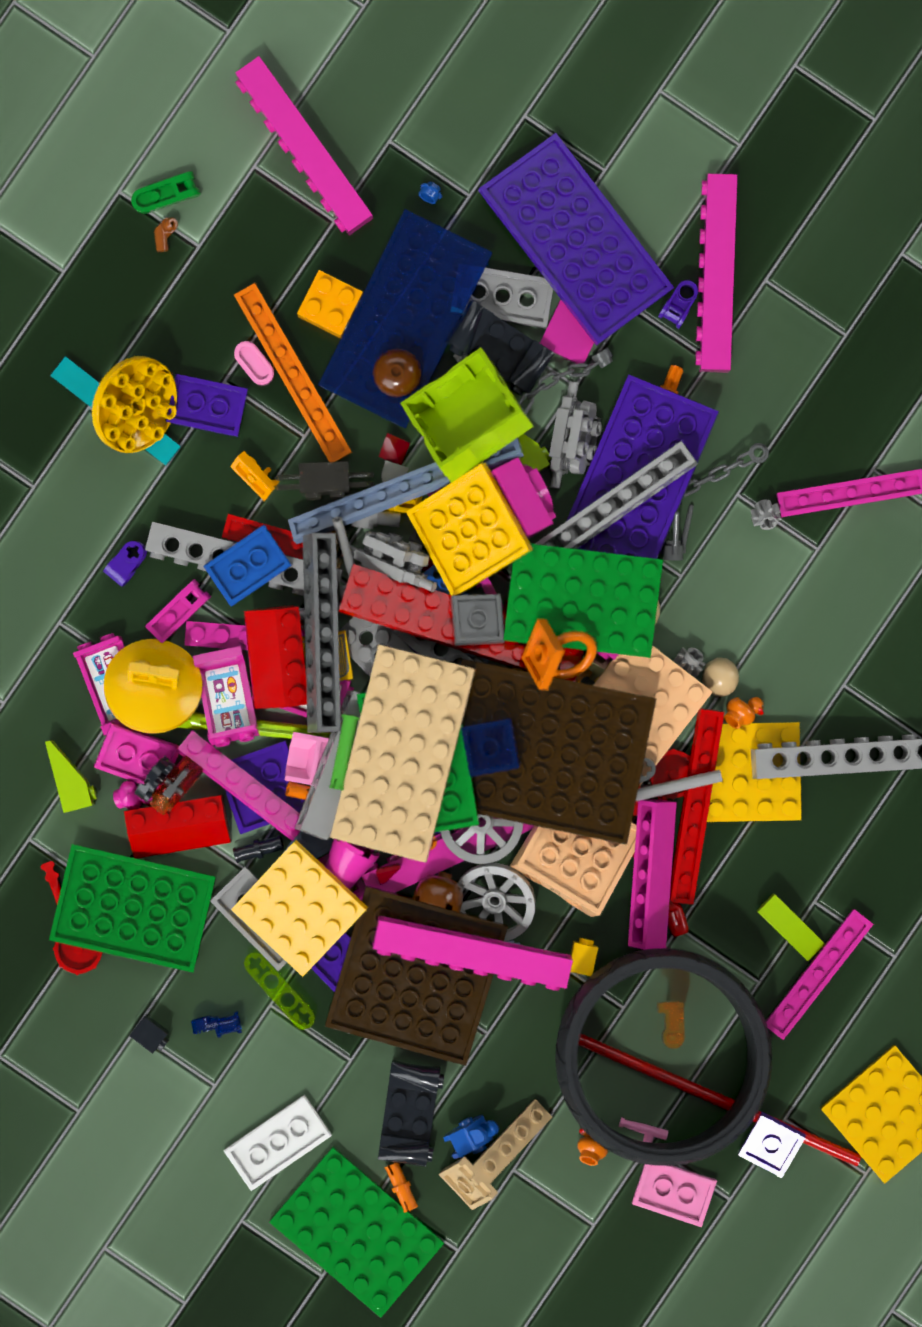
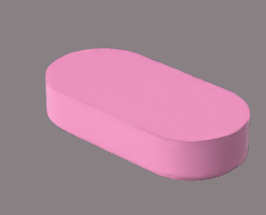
M249 341L239 343L234 351L237 362L257 385L269 384L274 378L272 365L254 343Z

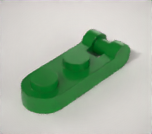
M189 171L136 190L132 195L131 202L137 212L146 214L196 198L201 193L193 181L195 179L193 171ZM184 183L186 191L179 192L177 185Z

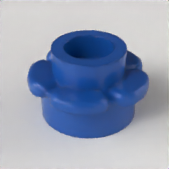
M433 182L421 184L419 196L424 201L435 204L438 199L442 198L441 189L437 184Z

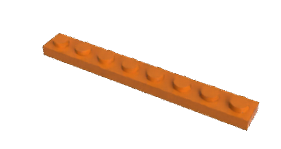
M254 283L234 294L330 464L332 465L351 454L352 451L256 284Z

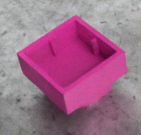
M516 458L491 471L527 539L553 524L552 520L556 518V515L553 511L552 499L537 468L533 469L528 465L522 464L519 458Z

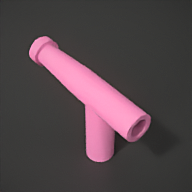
M622 1117L620 1119L619 1127H625L644 1134L643 1142L652 1143L654 1137L663 1140L667 1139L668 1130L625 1120Z

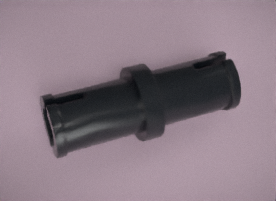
M278 835L262 841L256 839L251 844L237 848L234 847L233 853L236 862L240 863L244 860L255 857L261 859L266 854L280 850L283 851L284 844L281 836Z

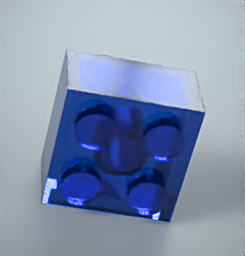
M512 718L461 727L470 777L521 767Z

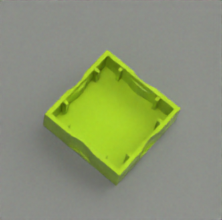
M479 348L457 363L445 375L427 384L400 403L414 427L423 436L425 445L436 464L451 483L533 427L499 371L482 348Z

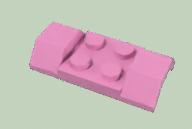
M293 732L284 780L311 785L329 738Z

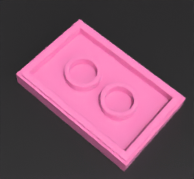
M644 1164L632 1204L702 1227L717 1180L677 1166Z

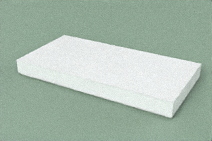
M304 1094L224 1149V1152L252 1191L331 1137L332 1133Z

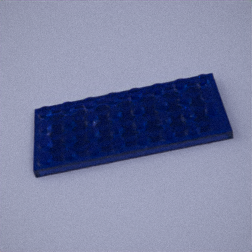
M404 209L318 385L406 429L410 419L400 403L429 383L448 345L445 343V340L461 319L493 253ZM396 348L407 350L415 355L422 370L421 381L416 390L407 396L399 398L388 396L380 391L373 377L374 364L379 356L387 350Z

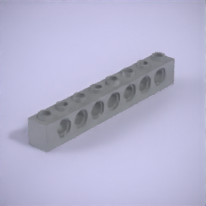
M682 441L535 544L578 549L698 465L697 461Z
M152 522L145 550L151 552L150 557L164 560L165 556L175 558L173 563L188 566V563L191 562L198 564L197 569L206 571L203 566L214 559V554L217 551H226L236 543ZM172 538H176L179 541V548L174 552H170L167 549V542ZM195 544L203 547V553L198 558H194L190 554V549ZM286 556L292 564L288 569H296L298 578L293 582H288L285 579V572L288 570L286 569L270 580L268 587L283 590V586L293 588L292 593L304 596L303 560ZM337 569V594L343 574L341 569Z
M917 734L902 735V740H893V736H878V741L869 742V737L854 738V743H845V739H830V744L821 745L820 740L806 741V746H796V742H782V747L772 748V743L757 744L758 749H751L752 779L922 769V758L917 752L918 747L922 744V739H917ZM896 746H900L903 750V755L900 759H896L893 754ZM873 747L879 751V757L875 761L869 756V752ZM848 749H852L855 752V759L852 762H848L845 758V753ZM825 750L831 754V760L827 764L821 760V754ZM800 752H804L807 755V762L802 766L797 762V756ZM777 753L783 757V763L779 767L773 764V757Z

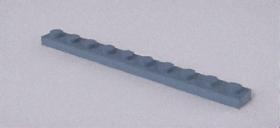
M516 438L481 463H486L489 469H492L516 458L523 457L524 454L519 438ZM436 462L289 519L288 522L293 540L296 544L303 542L304 535L328 533L335 530L332 519L335 517H341L344 526L446 487L451 482L440 470Z

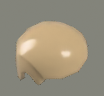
M715 658L706 664L702 674V682L713 691V696L725 697L736 689L739 682V672L735 663L729 659Z

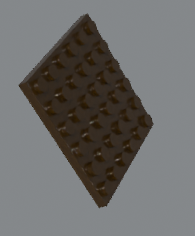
M366 885L362 902L368 908L355 921L325 1027L466 1066L494 974L488 973L487 976L473 973V969L464 968L463 971L449 968V964L444 963L434 966L425 963L424 959L416 958L415 961L405 960L401 958L400 954L391 953V956L378 954L377 950L373 949L378 916L504 941L508 925L464 912L458 913L449 908L444 909L419 900H413L411 897Z

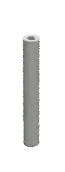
M338 516L333 518L332 522L349 577L355 562L342 518Z

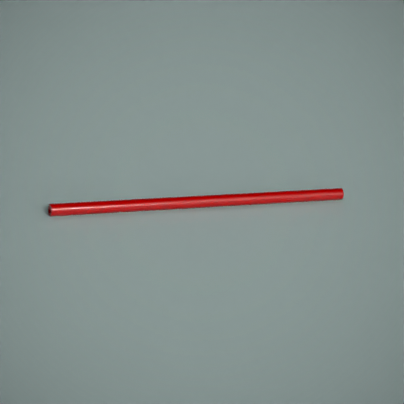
M580 1034L578 1046L709 1103L729 1110L735 1101L598 1040ZM758 1111L755 1115L753 1122L756 1123L761 1111ZM779 1120L804 1133V1144L854 1166H858L861 1160L860 1154Z

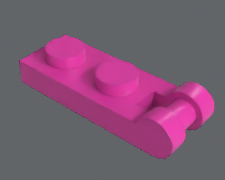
M195 579L145 626L161 643L168 640L212 597L207 591L203 592L199 587L200 584ZM191 593L197 598L193 604L186 598Z

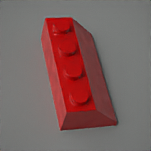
M288 605L244 611L254 708H286L307 705L306 671L299 607Z
M223 795L124 811L127 834L135 859L231 843Z

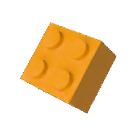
M319 270L297 315L299 318L342 339L364 295L362 291Z

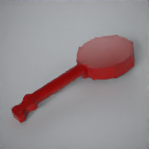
M675 749L667 751L655 766V774L649 779L651 785L687 777L691 756ZM685 790L658 796V799L668 800V798L674 800L684 796Z
M50 861L42 864L41 869L46 872L45 880L49 882L55 901L58 904L61 891L58 880L59 873L54 871L55 863ZM55 942L53 947L59 967L76 975L95 969L103 953Z

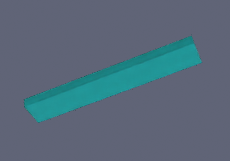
M65 356L50 376L92 408L95 393L100 383ZM164 434L161 440L145 450L167 466L181 446Z

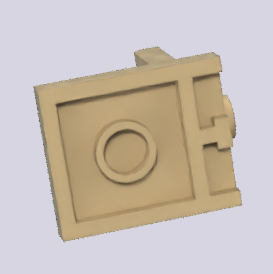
M535 1099L473 1164L463 1157L445 1167L438 1175L472 1210L489 1202L498 1194L497 1190L490 1183L546 1125L552 1116Z

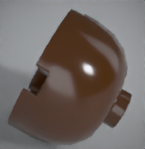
M396 348L387 350L379 356L374 364L373 377L380 391L388 396L399 398L407 396L416 390L421 381L422 370L415 355L407 350Z
M438 871L437 875H428L418 883L413 900H419L444 909L449 908L460 913L463 892L459 883L451 880V874Z

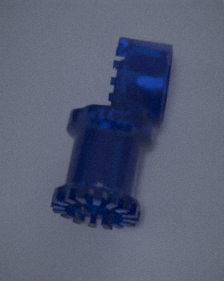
M238 1012L222 1018L206 1016L190 1021L193 1034H198V1031L201 1033V1030L204 1033L205 1031L208 1032L215 1029L217 1038H222L224 1034L242 1033L241 1022L238 1021L240 1020Z

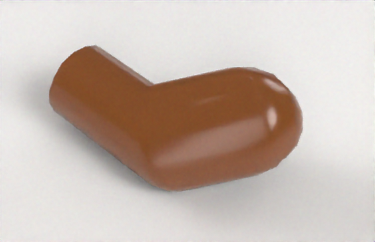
M173 217L163 219L154 230L157 252L169 251L167 238L178 227V222Z

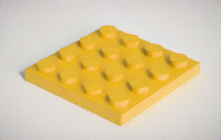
M481 463L406 512L451 596L464 593L533 550L486 463Z
M800 722L751 723L750 725H742L739 729H735L729 724L722 725L715 770H720L722 782L713 784L707 822L801 820V776L752 779L751 749H758L757 744L772 743V748L782 747V742H796V746H800ZM777 753L773 757V764L779 767L783 763V757ZM799 753L798 756H797V762H798L799 764H800V753Z
M295 840L231 910L303 977L368 907L305 847Z
M895 1045L891 1046L820 1107L884 1184L922 1152V1076Z

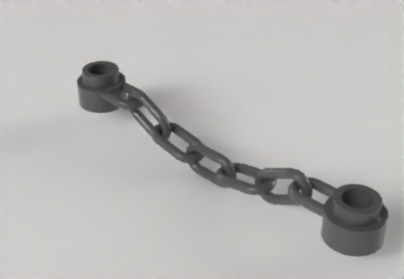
M606 347L591 357L594 363L590 365L586 363L571 364L566 372L561 374L549 372L538 380V387L532 393H525L519 401L521 406L526 397L527 400H531L524 411L525 414L532 407L535 401L534 396L541 390H548L559 382V378L568 374L571 377H585L590 374L591 369L599 365L600 368H603L613 362L611 351ZM586 367L583 369L586 373L573 374L575 370L572 368ZM554 375L552 379L555 381L545 386V383L541 384L542 381Z
M756 443L751 446L749 451L739 455L735 463L729 466L722 464L709 471L708 477L700 481L692 479L689 484L694 483L693 486L697 488L685 493L684 497L699 491L701 485L708 481L718 482L726 478L731 470L737 466L744 468L753 463H764L769 457L768 448L762 443ZM758 448L763 450L761 457L754 455L755 450ZM749 455L751 461L744 463V460L741 458ZM724 468L723 471L727 473L714 479L716 476L713 473Z

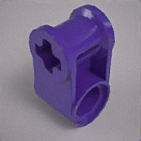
M689 280L681 282L671 298L666 302L658 317L666 318L676 324V328L679 329L698 295L696 284ZM684 286H688L693 290V296L689 299H685L680 295V289Z
M137 541L127 542L107 564L103 572L123 587L146 558V546ZM131 547L139 548L137 551L140 554L139 557H131Z

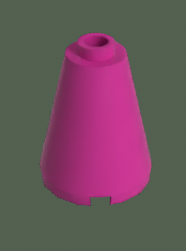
M333 839L325 867L350 890L377 861L380 853H373L375 849Z

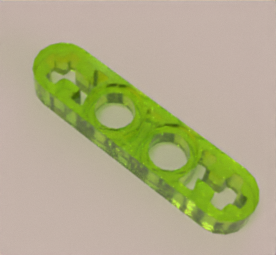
M252 952L248 954L244 961L246 971L296 1027L303 1030L310 1028L314 1024L315 1013L261 953ZM251 957L254 959L259 957L261 959L259 965L263 970L266 966L270 968L269 971L263 974L261 979L257 976V974L261 973L258 968L254 967L251 969L249 966L251 964ZM275 975L279 981L278 986L268 988L265 985L266 976ZM291 993L294 996L295 1002L292 1006L287 1007L282 1004L281 996L283 994ZM299 1002L303 1005L299 1010L303 1014L307 1012L310 1014L308 1018L310 1023L308 1024L306 1022L299 1023L300 1016L296 1011L294 1015H291L289 1012L295 1009Z

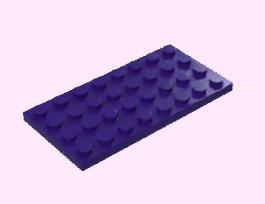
M556 133L479 188L480 194L596 346L673 290V285Z
M628 374L567 521L681 441L698 463L719 411ZM696 466L578 549L657 559L674 521L675 512L679 509Z

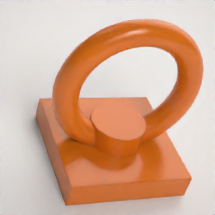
M537 619L521 658L538 689L548 690L553 677L569 679L583 673L593 663L597 653V645L589 634L581 631L566 632L556 637L546 619ZM580 641L587 646L585 657L577 665L568 669H557L564 653L563 644Z

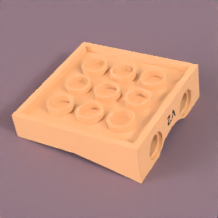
M631 823L627 845L534 826L510 864V867L519 871L531 881L553 891L566 902L590 917L600 916L635 852L637 825Z

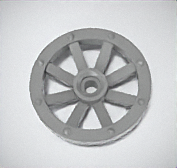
M478 814L479 818L482 817L486 820L485 826H470L456 841L453 840L449 830L440 831L445 844L456 856L467 862L487 864L502 859L514 849L522 834L523 823L493 819V817ZM493 826L514 827L507 843L492 829ZM475 833L477 834V855L460 848ZM487 833L501 849L484 855V839Z
M487 863L469 869L459 879L458 883L462 888V892L466 888L482 895V897L463 901L460 912L466 913L465 910L483 905L484 908L478 917L486 919L491 913L494 914L495 922L503 924L502 911L504 910L517 923L514 927L507 929L504 941L520 936L531 924L536 909V897L531 884L519 871L504 864ZM493 874L501 875L508 879L500 887H497ZM484 875L489 888L487 889L476 884L472 880ZM516 883L524 895L507 894L506 892ZM508 902L526 903L524 917Z

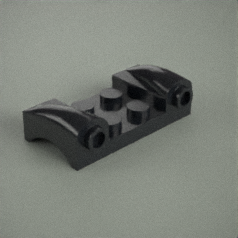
M474 300L468 303L458 324L445 340V343L450 345L449 350L460 357L462 355L468 357L479 348H482L504 381L512 385L510 389L520 396H523L525 393H531L555 354L539 342L530 339Z
M392 1060L378 1160L425 1167L427 1162H432L434 1147H429L435 1101L437 1089H442L444 1074H440V1067L409 1064Z

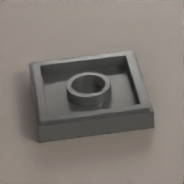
M501 594L451 596L454 645L503 644L505 642Z

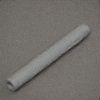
M715 770L639 788L636 801L722 782L720 770Z

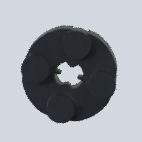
M164 755L147 774L144 784L141 783L134 794L141 800L148 802L156 792L157 787L162 785L169 777V773L176 764Z

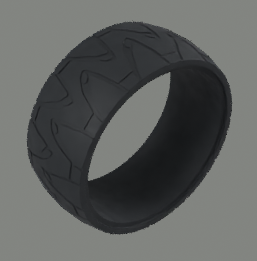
M654 948L640 950L619 957L601 967L574 994L561 1020L556 1041L555 1062L557 1078L565 1103L575 1120L599 1145L620 1157L641 1164L654 1166L684 1165L702 1160L723 1150L735 1141L754 1120L765 1099L771 1078V1039L763 1013L746 986L722 965L700 954L680 949ZM660 968H674L692 972L718 988L730 1001L740 1018L748 1050L747 1068L743 1085L736 1100L726 1114L704 1132L685 1140L670 1143H650L635 1140L618 1133L601 1121L585 1098L577 1068V1049L581 1030L588 1014L600 997L615 984L631 975Z

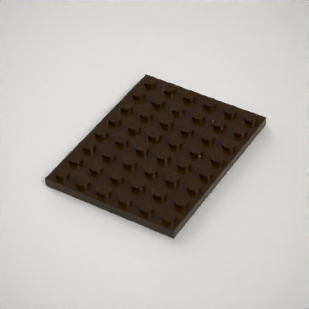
M462 659L461 666L476 669L462 722L478 814L627 845L657 698L554 677L548 690L538 689L529 672Z

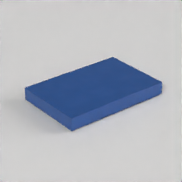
M263 525L203 567L232 607L291 567L292 564L266 526Z

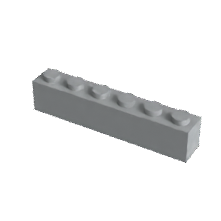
M347 691L340 709L341 727L343 722L341 714L360 718L357 694L361 693ZM341 731L331 732L294 828L323 840H328V837L331 836L342 790L329 788Z

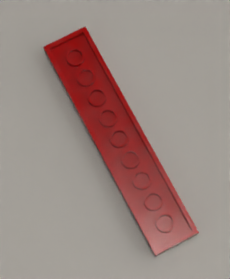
M353 564L338 612L529 672L521 658L527 643L505 641L503 644L454 645L451 595L437 590L430 592L408 582L401 583L389 578L387 574ZM502 612L503 627L505 628L506 613ZM563 648L564 653L557 669L563 670L577 665L582 660L584 650ZM575 676V677H573V678H569V679H564V680H569V681H574V682H575L577 676Z

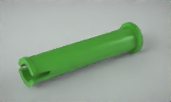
M341 714L343 722L329 788L344 790V781L353 748L358 720L360 721L359 717Z

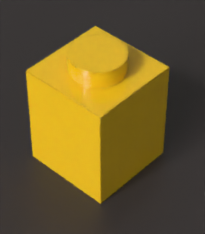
M580 938L579 942L573 941L570 954L573 962L570 972L587 976L593 974L598 946L593 945V940Z

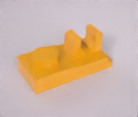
M245 451L238 455L230 466L264 501L268 499L281 481L280 477L271 480L268 474L272 469L267 467L262 471L256 460Z

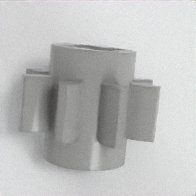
M761 500L755 504L754 509L750 510L754 527L760 525L762 530L773 529L778 521L782 519L778 503L772 505L770 500Z
M683 647L673 660L694 677H697L706 665V663L702 662L704 659L703 654L696 648L686 650Z

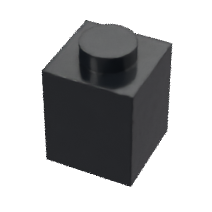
M146 1014L130 1034V1037L153 1054L156 1049L161 1052L168 1043L169 1039L166 1036L170 1031Z

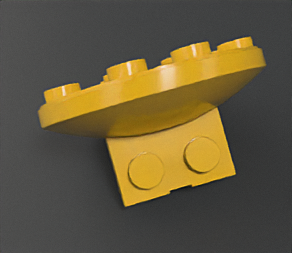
M135 356L119 362L104 376L97 388L92 406L93 425L103 443L119 452L135 453L147 449L163 438L170 425L169 422H166V419H173L177 413V388L169 369L161 362L150 357ZM172 395L174 396L175 400L174 406L170 404ZM168 409L172 411L170 415H167Z
M145 639L127 645L112 658L104 676V696L112 714L127 727L144 733H163L181 726L194 714L202 695V677L199 667L194 666L193 658L186 650L169 641L161 643L158 639Z

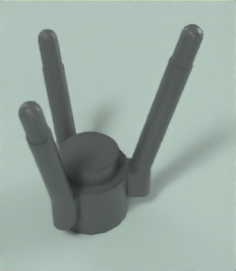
M692 504L688 508L681 540H678L679 512H675L673 540H666V545L663 544L660 554H664L663 560H683L694 508Z

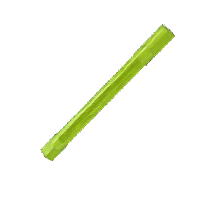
M194 712L178 728L208 730L205 714ZM257 720L259 736L291 739L293 732L329 738L331 732L308 733L307 725Z

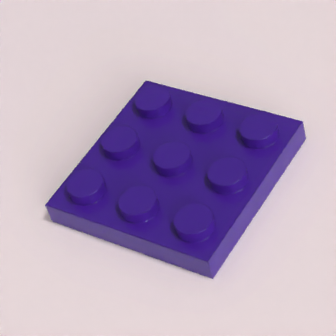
M286 741L231 760L293 809L301 813L305 800L285 796L286 786L289 781L284 780L289 752ZM224 789L240 834L270 824Z

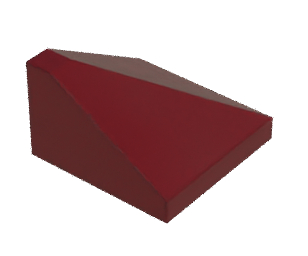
M387 433L379 457L402 465L410 443Z
M397 863L377 868L376 874L380 885L385 884L401 869V864Z

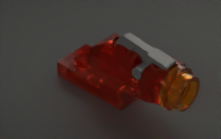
M184 756L152 794V800L149 802L150 805L163 815L167 811L170 812L204 773L203 768L188 756Z

